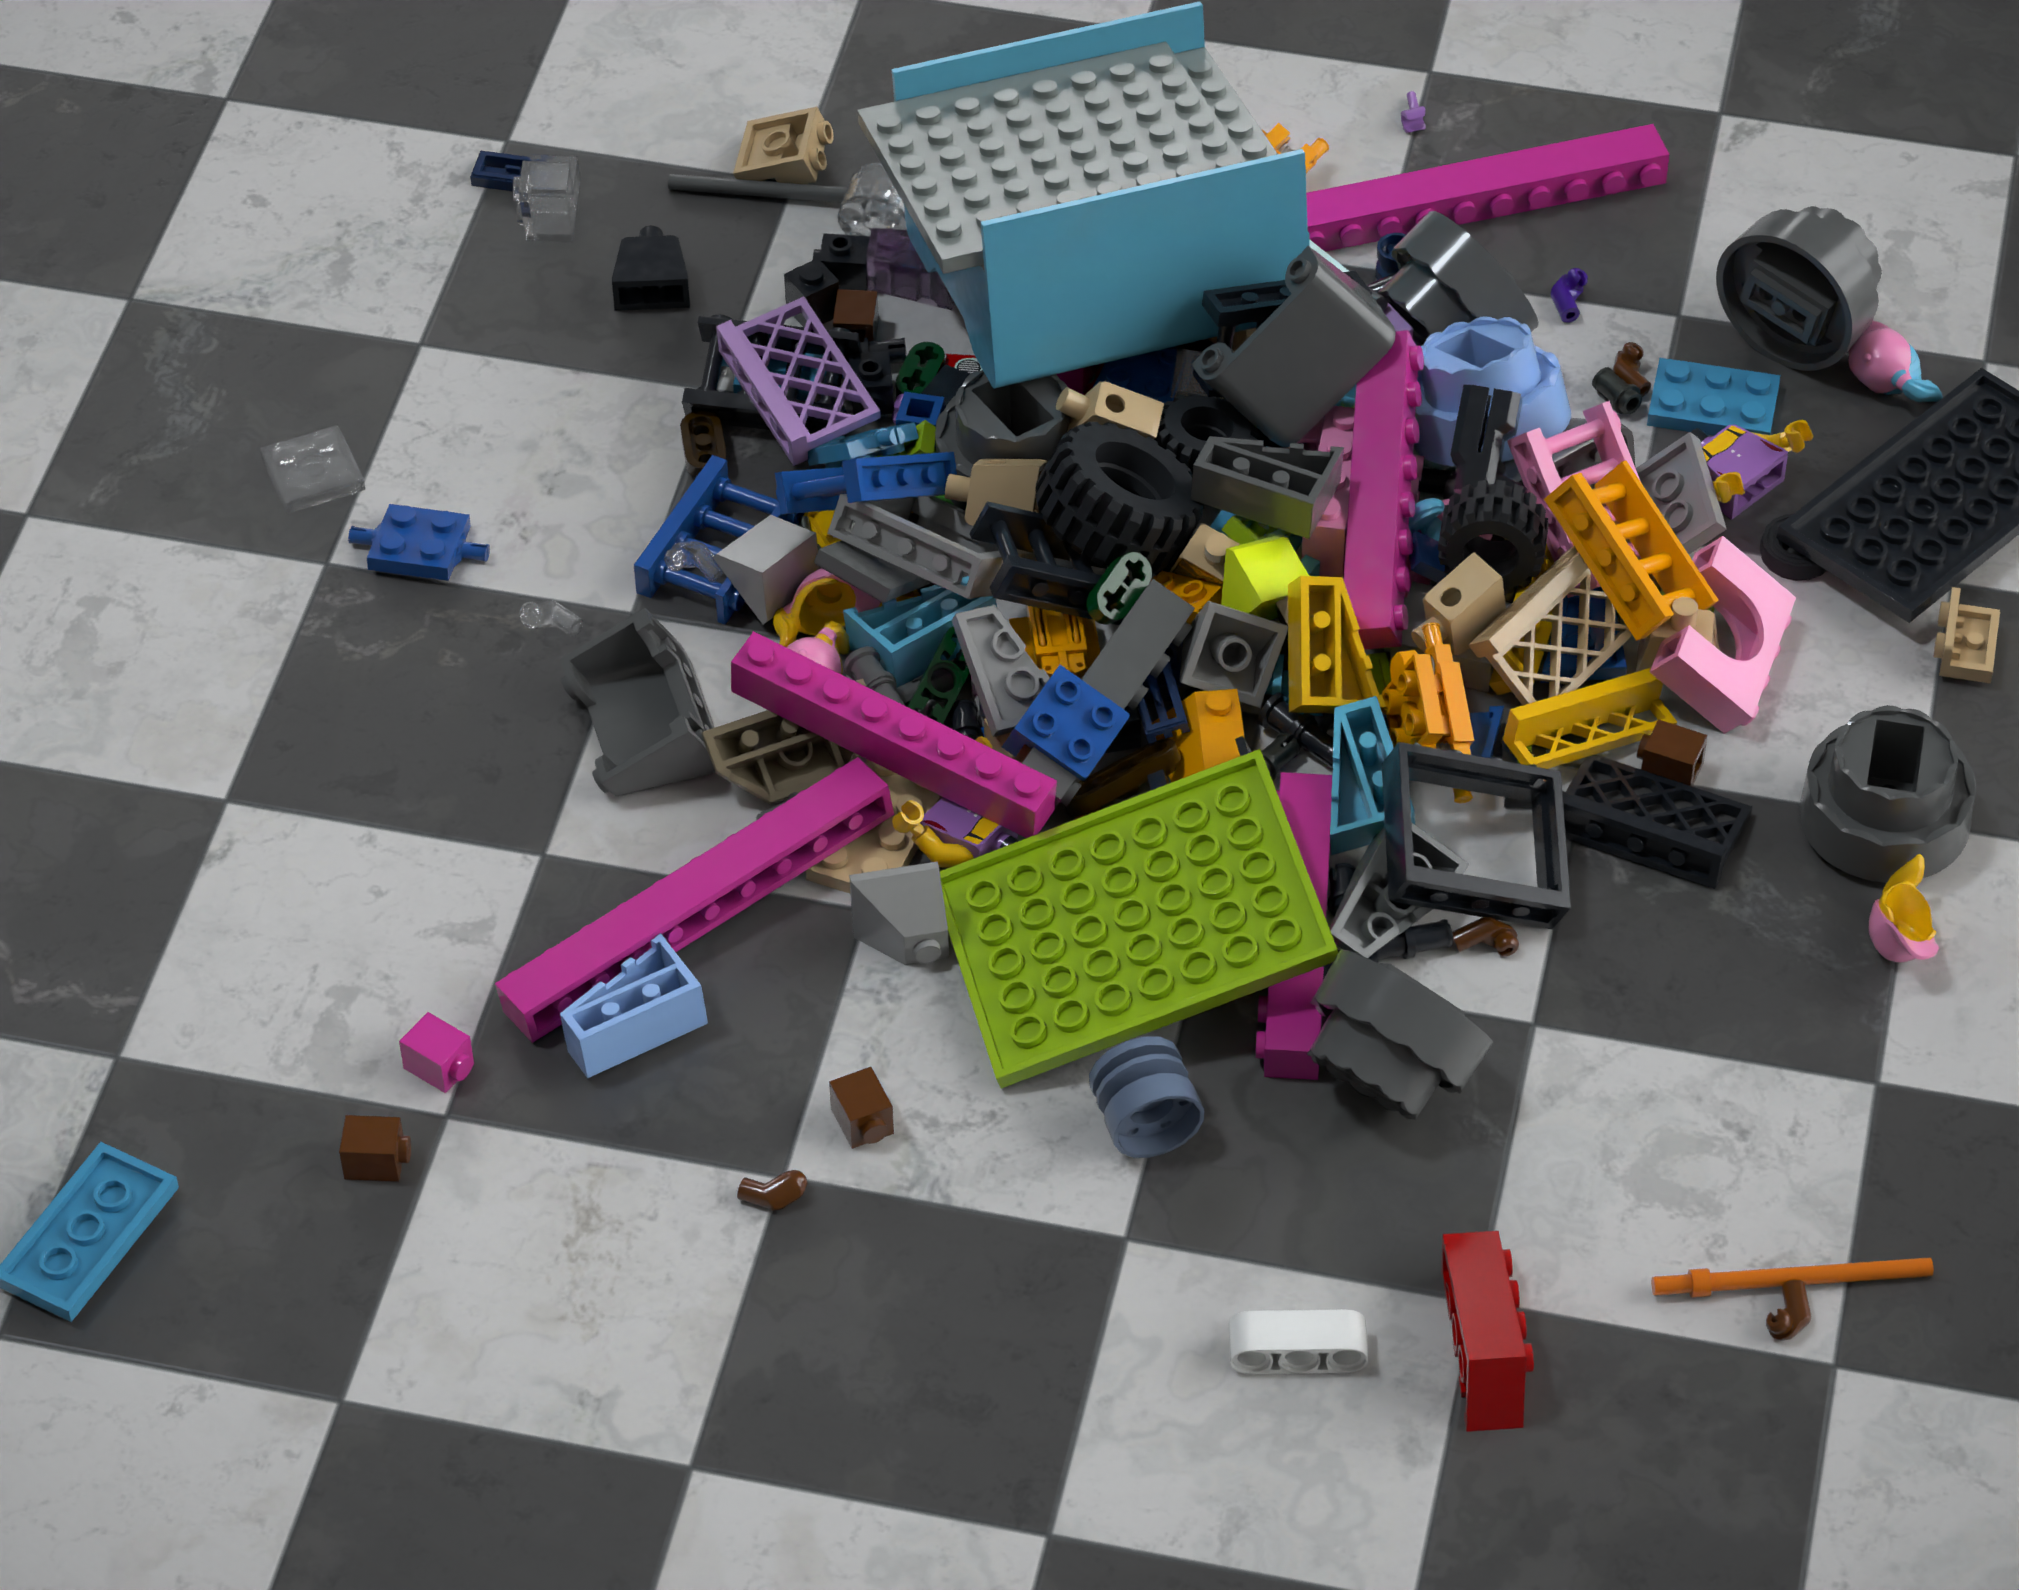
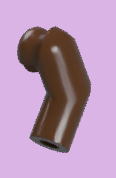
M1628 342L1624 344L1622 351H1618L1616 354L1613 371L1627 384L1636 385L1640 390V395L1644 397L1651 388V383L1639 373L1641 365L1639 360L1642 359L1644 351L1638 344Z
M1482 917L1452 931L1453 939L1459 952L1483 942L1496 948L1499 955L1510 956L1519 947L1515 929L1511 925L1491 917Z
M799 1170L786 1171L766 1184L744 1177L739 1185L737 1198L767 1209L781 1210L804 1194L807 1188V1178Z
M1790 1280L1782 1285L1785 1308L1777 1309L1778 1314L1776 1316L1771 1312L1767 1315L1766 1327L1774 1339L1790 1340L1811 1321L1806 1287L1801 1280Z

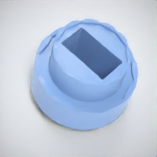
M1483 316L1474 319L1470 323H1453L1443 332L1431 334L1426 339L1424 345L1421 346L1424 356V367L1422 371H1418L1417 382H1419L1421 387L1422 403L1420 407H1416L1415 418L1419 424L1420 438L1419 442L1415 443L1413 447L1426 460L1442 465L1455 466L1450 453L1463 385L1489 387V395L1492 397L1494 388L1521 394L1523 402L1517 433L1510 439L1539 427L1543 436L1547 439L1562 433L1571 420V408L1559 361L1553 353L1545 352L1534 345L1532 334L1527 324H1520L1511 317H1503L1497 320L1492 317ZM1505 441L1501 462L1514 459L1507 441Z

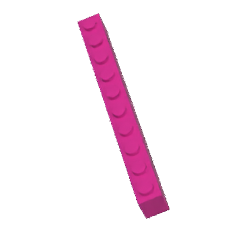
M1654 124L1307 192L1309 238L1327 252L1377 242L1381 237L1391 233H1403L1406 235L1429 211L1441 213L1456 224L1461 225L1665 184L1669 152Z
M859 757L836 769L827 777L802 790L790 800L765 813L758 820L737 833L730 835L718 845L693 858L689 863L665 878L656 881L649 888L628 901L621 903L609 913L584 926L580 931L556 946L547 949L540 956L496 982L495 986L503 1013L532 1043L562 1025L560 1013L600 981L607 984L622 972V963L630 957L637 960L652 948L651 940L660 933L673 950L678 952L892 817L894 810L888 784Z

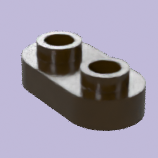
M705 410L693 411L687 414L680 423L681 440L687 471L692 477L696 478L712 455L727 460L721 421L716 414Z

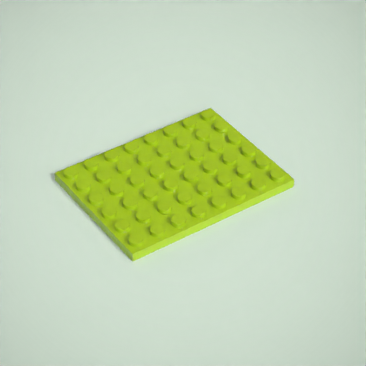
M1260 749L940 871L948 932L996 1080L1001 1089L1334 962L1339 953Z

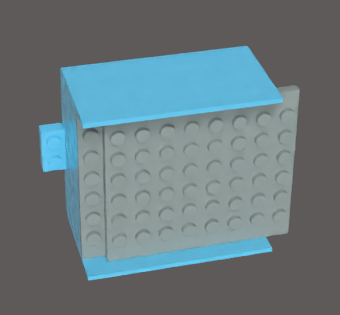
M1200 1L891 69L894 102L857 110L861 129L904 203L906 228L910 241L928 273L937 271L963 316L973 353L994 389L1217 337L1219 327L1202 306L1204 291L1285 280V274L1290 262L1307 246H1310L1307 225L1305 152L1303 149L1278 154L1205 48L1203 5ZM1257 322L1239 324L1236 326L1235 332L1256 328Z

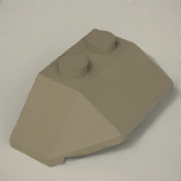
M863 678L856 680V682L866 686ZM769 710L701 733L716 774L768 804L788 799L790 793H799L855 758H860V755Z

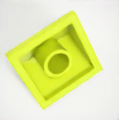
M1280 534L1226 548L1221 605L1268 620L1278 618L1276 602L1288 596V584L1300 576H1309L1287 536Z

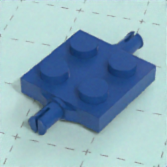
M389 504L382 523L377 528L368 529L351 526L348 535L350 544L371 546L367 555L368 570L449 581L454 567L463 558L487 562L490 554L489 544L466 542V537L471 527L470 514L410 507L407 505Z

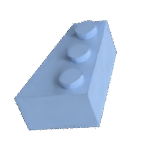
M661 933L651 940L652 948L637 960L630 957L622 963V972L607 984L600 981L560 1013L568 1053L587 1078L708 1024L701 984Z

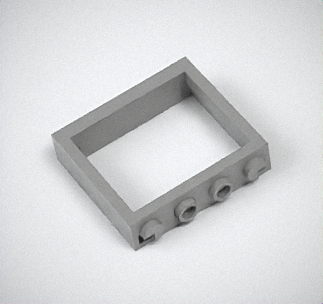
M840 494L827 533L967 599L993 596L990 585L1003 564L997 545L971 539L969 533L973 526L965 522V510L934 496L848 503L847 494ZM910 512L919 515L917 524L908 521ZM1017 549L1019 557L1035 560L1034 553ZM964 572L968 573L969 576L967 586L961 584Z

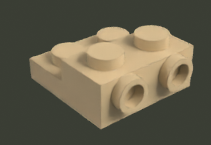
M817 106L747 121L733 172L735 178L754 181H765L775 178L777 182L794 184L816 182L818 171L825 170L827 166L824 148L825 145L833 142L832 126L828 121L824 120Z

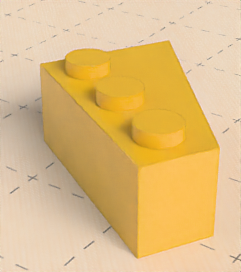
M1300 576L1288 584L1289 712L1334 714L1335 707L1377 696L1381 710L1386 708L1382 694L1379 695L1371 671L1373 666L1369 655L1366 656L1358 633L1360 627L1343 577Z

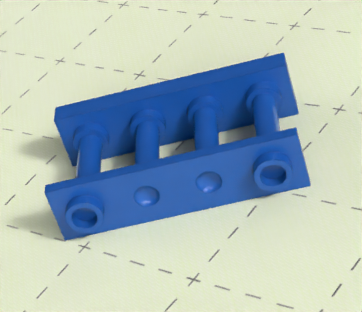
M954 452L856 458L842 461L843 467L777 472L775 473L776 496L781 515L835 510L840 494H847L848 503L945 495L949 474L957 475Z
M712 455L634 563L636 593L652 598L661 584L665 585L669 582L716 599L718 623L725 625L734 611H740L745 603L743 597L728 577L722 584L674 567L680 557H685L688 554L718 565L713 556L723 549L694 539L699 530L709 527L739 538L754 527V525L714 512L719 502H724L726 499L773 515L798 526V519L804 513L781 515L777 499L732 484L731 479L728 478L727 460Z

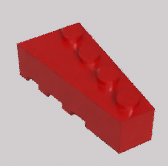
M1499 1231L1442 1234L1441 1270L1449 1320H1452L1454 1355L1458 1357L1460 1394L1461 1397H1466V1410L1464 1413L1466 1432L1523 1428L1525 1379L1527 1372L1534 1371V1356L1531 1343H1523V1340H1526L1527 1337L1524 1311L1516 1312L1520 1305L1517 1280H1509V1277H1512L1513 1274L1510 1249H1502Z

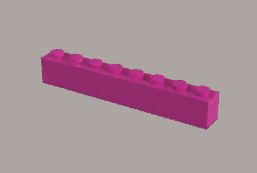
M1408 330L1396 331L1395 341L1391 349L1356 384L1344 583L1360 627L1358 633L1364 650L1401 647L1402 630H1407L1409 624L1404 596L1405 592H1409L1411 588V577L1406 562L1407 555L1413 552V538L1409 529V517H1414L1415 500L1411 492V480L1417 479V462L1413 455V445L1418 443L1420 438L1419 424L1415 418L1416 407H1420L1422 403L1421 387L1419 382H1417L1418 371L1423 370L1424 356L1421 346H1416Z
M754 631L731 661V692L1025 838L1038 834L1055 810L1057 780Z
M1281 772L1280 790L1276 791L1326 918L1332 775ZM1324 966L1269 986L1268 996L1259 995L1258 1022L1266 1023V1032L1257 1031L1255 1058L1264 1059V1077L1318 1080L1319 1065L1314 1063L1307 1053L1321 1031V1015L1316 1010V1006L1310 1002L1323 981Z

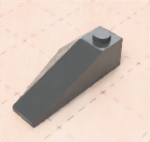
M1412 823L1414 866L1464 874L1469 865L1468 862ZM1385 826L1373 837L1356 867L1329 928L1335 944L1344 950L1357 953L1366 958L1372 956L1433 910L1432 908L1389 901Z

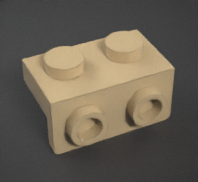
M1952 587L1950 601H1941L1937 626L1945 627V633L1937 632L1933 655L1934 658H1941L1939 676L1991 683L2000 610L1959 604L1961 588Z

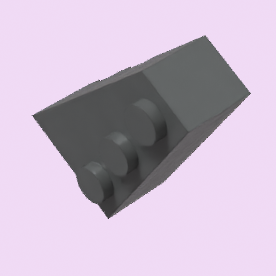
M1209 436L1193 465L1191 500L1310 539L1340 484L1344 447L1331 446L1330 452L1303 450L1304 444L1290 443V449L1263 447V441Z

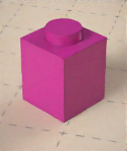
M429 1012L399 1041L403 1069L444 1093L457 1081L464 1080L474 1065L470 1036Z

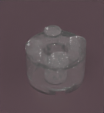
M870 163L862 166L859 172L855 175L853 173L838 212V223L846 235L871 236L872 248L890 250L893 253L902 254L907 251L911 243L906 228L904 203L881 163Z

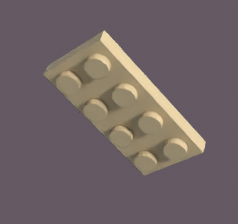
M868 759L865 764L889 786L894 815L806 870V880L849 894V875L909 866L919 847L912 841L913 834L911 832L900 833L893 827V817L898 812H902L901 806L907 801L913 800L922 806L925 814L942 798V796Z

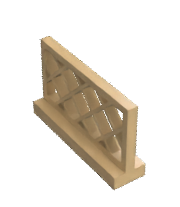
M1574 545L1468 645L1478 658L1486 657L1522 705L1536 702L1533 697V680L1549 682V698L1576 690L1632 636L1626 625L1615 623L1616 609L1605 592L1590 590L1591 571ZM1580 583V589L1575 588ZM1567 594L1579 596V619L1563 617V598ZM1590 597L1606 599L1605 622L1589 620ZM1539 621L1552 622L1551 645L1535 643V625ZM1562 623L1578 625L1577 648L1561 646ZM1589 627L1604 629V647L1600 651L1588 650ZM1523 636H1525L1524 642L1519 641ZM1512 647L1524 649L1523 672L1513 671L1503 658ZM1534 650L1551 652L1550 675L1533 673ZM1561 653L1577 655L1576 674L1572 678L1560 677ZM1587 657H1593L1589 662H1587Z

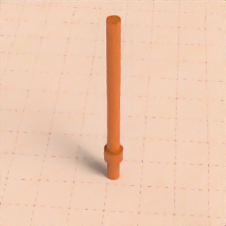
M1931 1258L1710 1273L1708 1268L1689 1269L1688 1274L1652 1277L1651 1286L1654 1296L1689 1293L1690 1297L1694 1298L1709 1297L1712 1291L1782 1287L1784 1283L1790 1280H1801L1805 1285L1929 1277L1933 1276L1934 1268Z

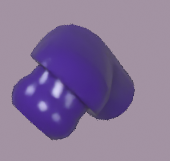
M1579 268L1570 269L1568 274H1564L1551 289L1553 303L1561 320L1565 323L1575 321L1580 315L1575 300L1583 292V286L1587 284L1588 277Z

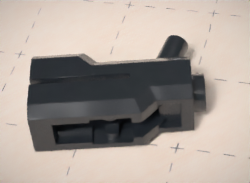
M1463 385L1450 453L1452 462L1458 469L1454 486L1455 493L1461 494L1462 487L1468 484L1477 487L1478 481L1487 480L1489 484H1496V480L1506 481V486L1512 487L1514 484L1522 486V492L1526 494L1528 491L1526 487L1505 475L1506 467L1501 462L1505 441L1517 433L1523 402L1521 394L1494 388L1492 397L1489 395V387Z

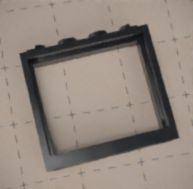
M1416 742L1414 744L1397 743L1382 763L1389 901L1553 929L1571 909L1561 771L1539 768L1535 764L1523 765L1507 762L1497 757L1485 758L1463 754L1458 750L1430 748ZM1409 780L1531 802L1537 887L1414 866Z

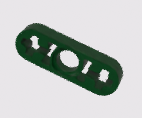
M953 626L942 637L907 705L908 708L920 712L925 708L930 698L935 701L944 702L943 708L939 703H936L929 714V718L941 724L944 723L970 673L963 652L956 661V664L964 665L963 670L951 661L940 659L942 654L949 659L956 648V643L951 640L952 637L957 638ZM944 669L952 674L954 686L951 691L939 692L932 686L931 676L934 671ZM924 691L930 698L922 697V692Z

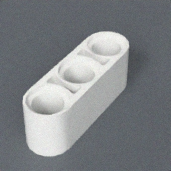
M1354 1310L1244 1311L1235 1314L1229 1321L1230 1363L1233 1369L1244 1374L1350 1373L1363 1369L1368 1363L1366 1320L1360 1312Z

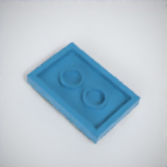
M1659 358L1647 426L1686 432L1699 428L1708 435L1714 436L1728 425L1735 424L1749 432L1771 435L1781 375Z

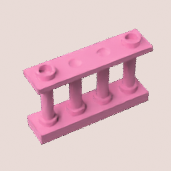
M1610 401L1584 410L1583 414L1587 423L1547 439L1543 436L1539 427L1507 440L1523 484L1528 489L1527 493L1531 492L1537 497L1536 504H1542L1546 510L1545 517L1548 518L1549 524L1546 543L1554 563L1573 546V543L1544 501L1545 497L1574 474L1582 473L1589 485L1597 483L1622 461L1628 462L1639 479L1621 432L1620 419L1617 413L1613 411ZM1594 439L1602 462L1566 477H1559L1552 454ZM1605 506V510L1611 519L1615 521L1616 519L1608 506ZM1629 542L1628 544L1636 557L1642 559L1633 544ZM1591 572L1590 590L1600 587V584ZM1580 583L1575 588L1580 589ZM1567 594V597H1568V598L1573 597V596H1576V595Z

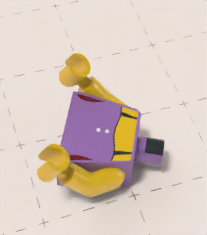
M1806 420L1794 421L1785 427L1784 432L1773 435L1749 432L1735 424L1728 425L1713 437L1699 428L1691 431L1692 434L1700 439L1720 509L1731 520L1783 482L1788 452L1791 450L1795 453L1801 452L1805 447L1804 441H1811L1813 439V434Z
M980 736L975 740L992 748L990 741L985 737ZM944 797L925 814L919 803L909 800L901 806L902 812H898L892 821L896 831L900 833L911 832L913 834L912 841L931 862L938 861L939 867L944 868L953 867L1019 841L1017 833Z

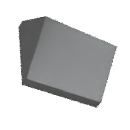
M769 515L713 556V559L763 625L774 617L778 609L793 601L799 585L808 575L819 570V566L814 563L818 553L816 532L773 515Z
M1207 601L1190 625L1193 627L1183 640L1179 681L1205 691L1238 689L1240 702L1260 708L1285 640L1288 626Z

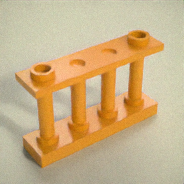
M1622 461L1594 485L1596 489H1592L1582 473L1571 475L1544 498V501L1636 641L1646 638L1674 615L1672 604L1679 597L1694 599L1700 610H1708L1719 601L1627 461ZM1602 504L1608 506L1619 524L1615 525ZM1625 539L1631 541L1642 559L1638 560ZM1649 574L1654 576L1664 591V595H1661Z

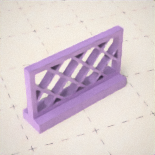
M801 297L736 327L731 320L716 326L719 352L793 466L808 460L809 450L881 418L879 408L805 297ZM802 313L807 321L804 330L784 326L786 319ZM756 332L772 334L767 347L750 343L747 336ZM779 336L799 340L795 353L775 349ZM807 342L824 346L826 350L822 359L802 355ZM770 359L789 362L790 366L786 375L769 372L767 366ZM802 365L818 369L814 381L793 377L797 366ZM825 371L842 374L845 378L842 387L822 384ZM789 387L809 391L805 404L787 400L786 394ZM817 393L837 398L833 410L812 406ZM844 400L861 403L865 408L864 411L855 415L840 412ZM808 416L829 420L826 428L810 434L805 427Z

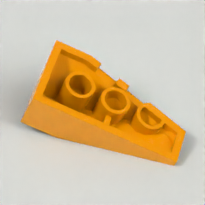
M1238 689L1194 692L1181 701L1190 732L1182 734L1181 729L1172 731L1173 737L1166 738L1175 740L1181 754V760L1176 764V770L1168 775L1171 782L1240 757L1235 739L1241 736L1244 737ZM1174 707L1166 712L1168 719L1177 717ZM1158 718L1152 724L1160 722V719ZM1164 734L1157 735L1156 740L1165 739Z

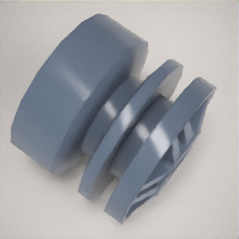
M1143 1036L1125 1041L1102 1055L1095 1062L1089 1073V1086L1096 1097L1098 1108L1104 1114V1122L1113 1144L1124 1155L1133 1158H1150L1168 1153L1185 1144L1193 1137L1204 1121L1203 1105L1194 1085L1188 1079V1071L1182 1063L1179 1050L1170 1040L1160 1036Z

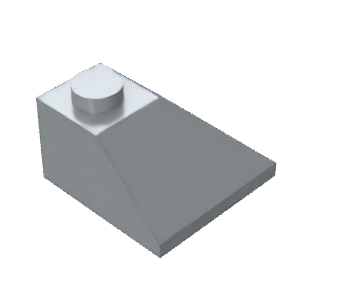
M938 861L849 875L852 931L855 939L904 965L931 963L936 960L949 958L948 926Z

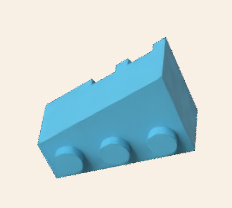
M969 576L962 578V585L967 586ZM933 585L920 589L921 596L899 602H896V599H892L882 603L881 607L859 613L856 607L843 610L850 650L853 652L866 646L875 648L880 655V664L885 671L893 674L897 683L896 688L924 674L942 637L953 626L951 620L956 613L992 605L997 607L996 598L986 596L967 599L939 585ZM952 637L951 639L956 643L952 656L947 659L942 654L941 660L951 661L956 658V654L961 649L958 638Z
M1377 696L1335 707L1330 822L1331 855L1369 845L1373 837L1385 826L1382 763L1394 747ZM1410 798L1411 822L1415 824V810Z

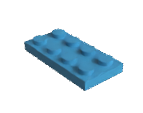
M100 1142L0 1264V1288L72 1322L178 1190L177 1177Z

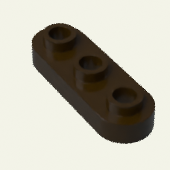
M1161 739L1149 743L1090 775L1086 780L1079 781L1078 783L1082 786L1067 807L1065 806L1068 815H1088L1103 809V805L1116 798L1129 797L1140 789L1139 786L1148 781L1147 775L1161 769L1164 770L1166 776L1176 770V764L1181 760V754L1175 740Z

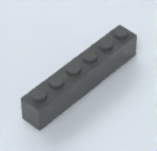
M1152 579L1081 680L1121 708L1125 709L1128 706L1135 710L1149 690L1142 685L1149 674L1154 678L1158 677L1171 658L1164 653L1170 643L1179 647L1193 627L1186 620L1195 608ZM1035 747L1032 748L1022 764L1057 780L1055 807L1059 802L1067 807L1082 786L1075 781L1076 776Z

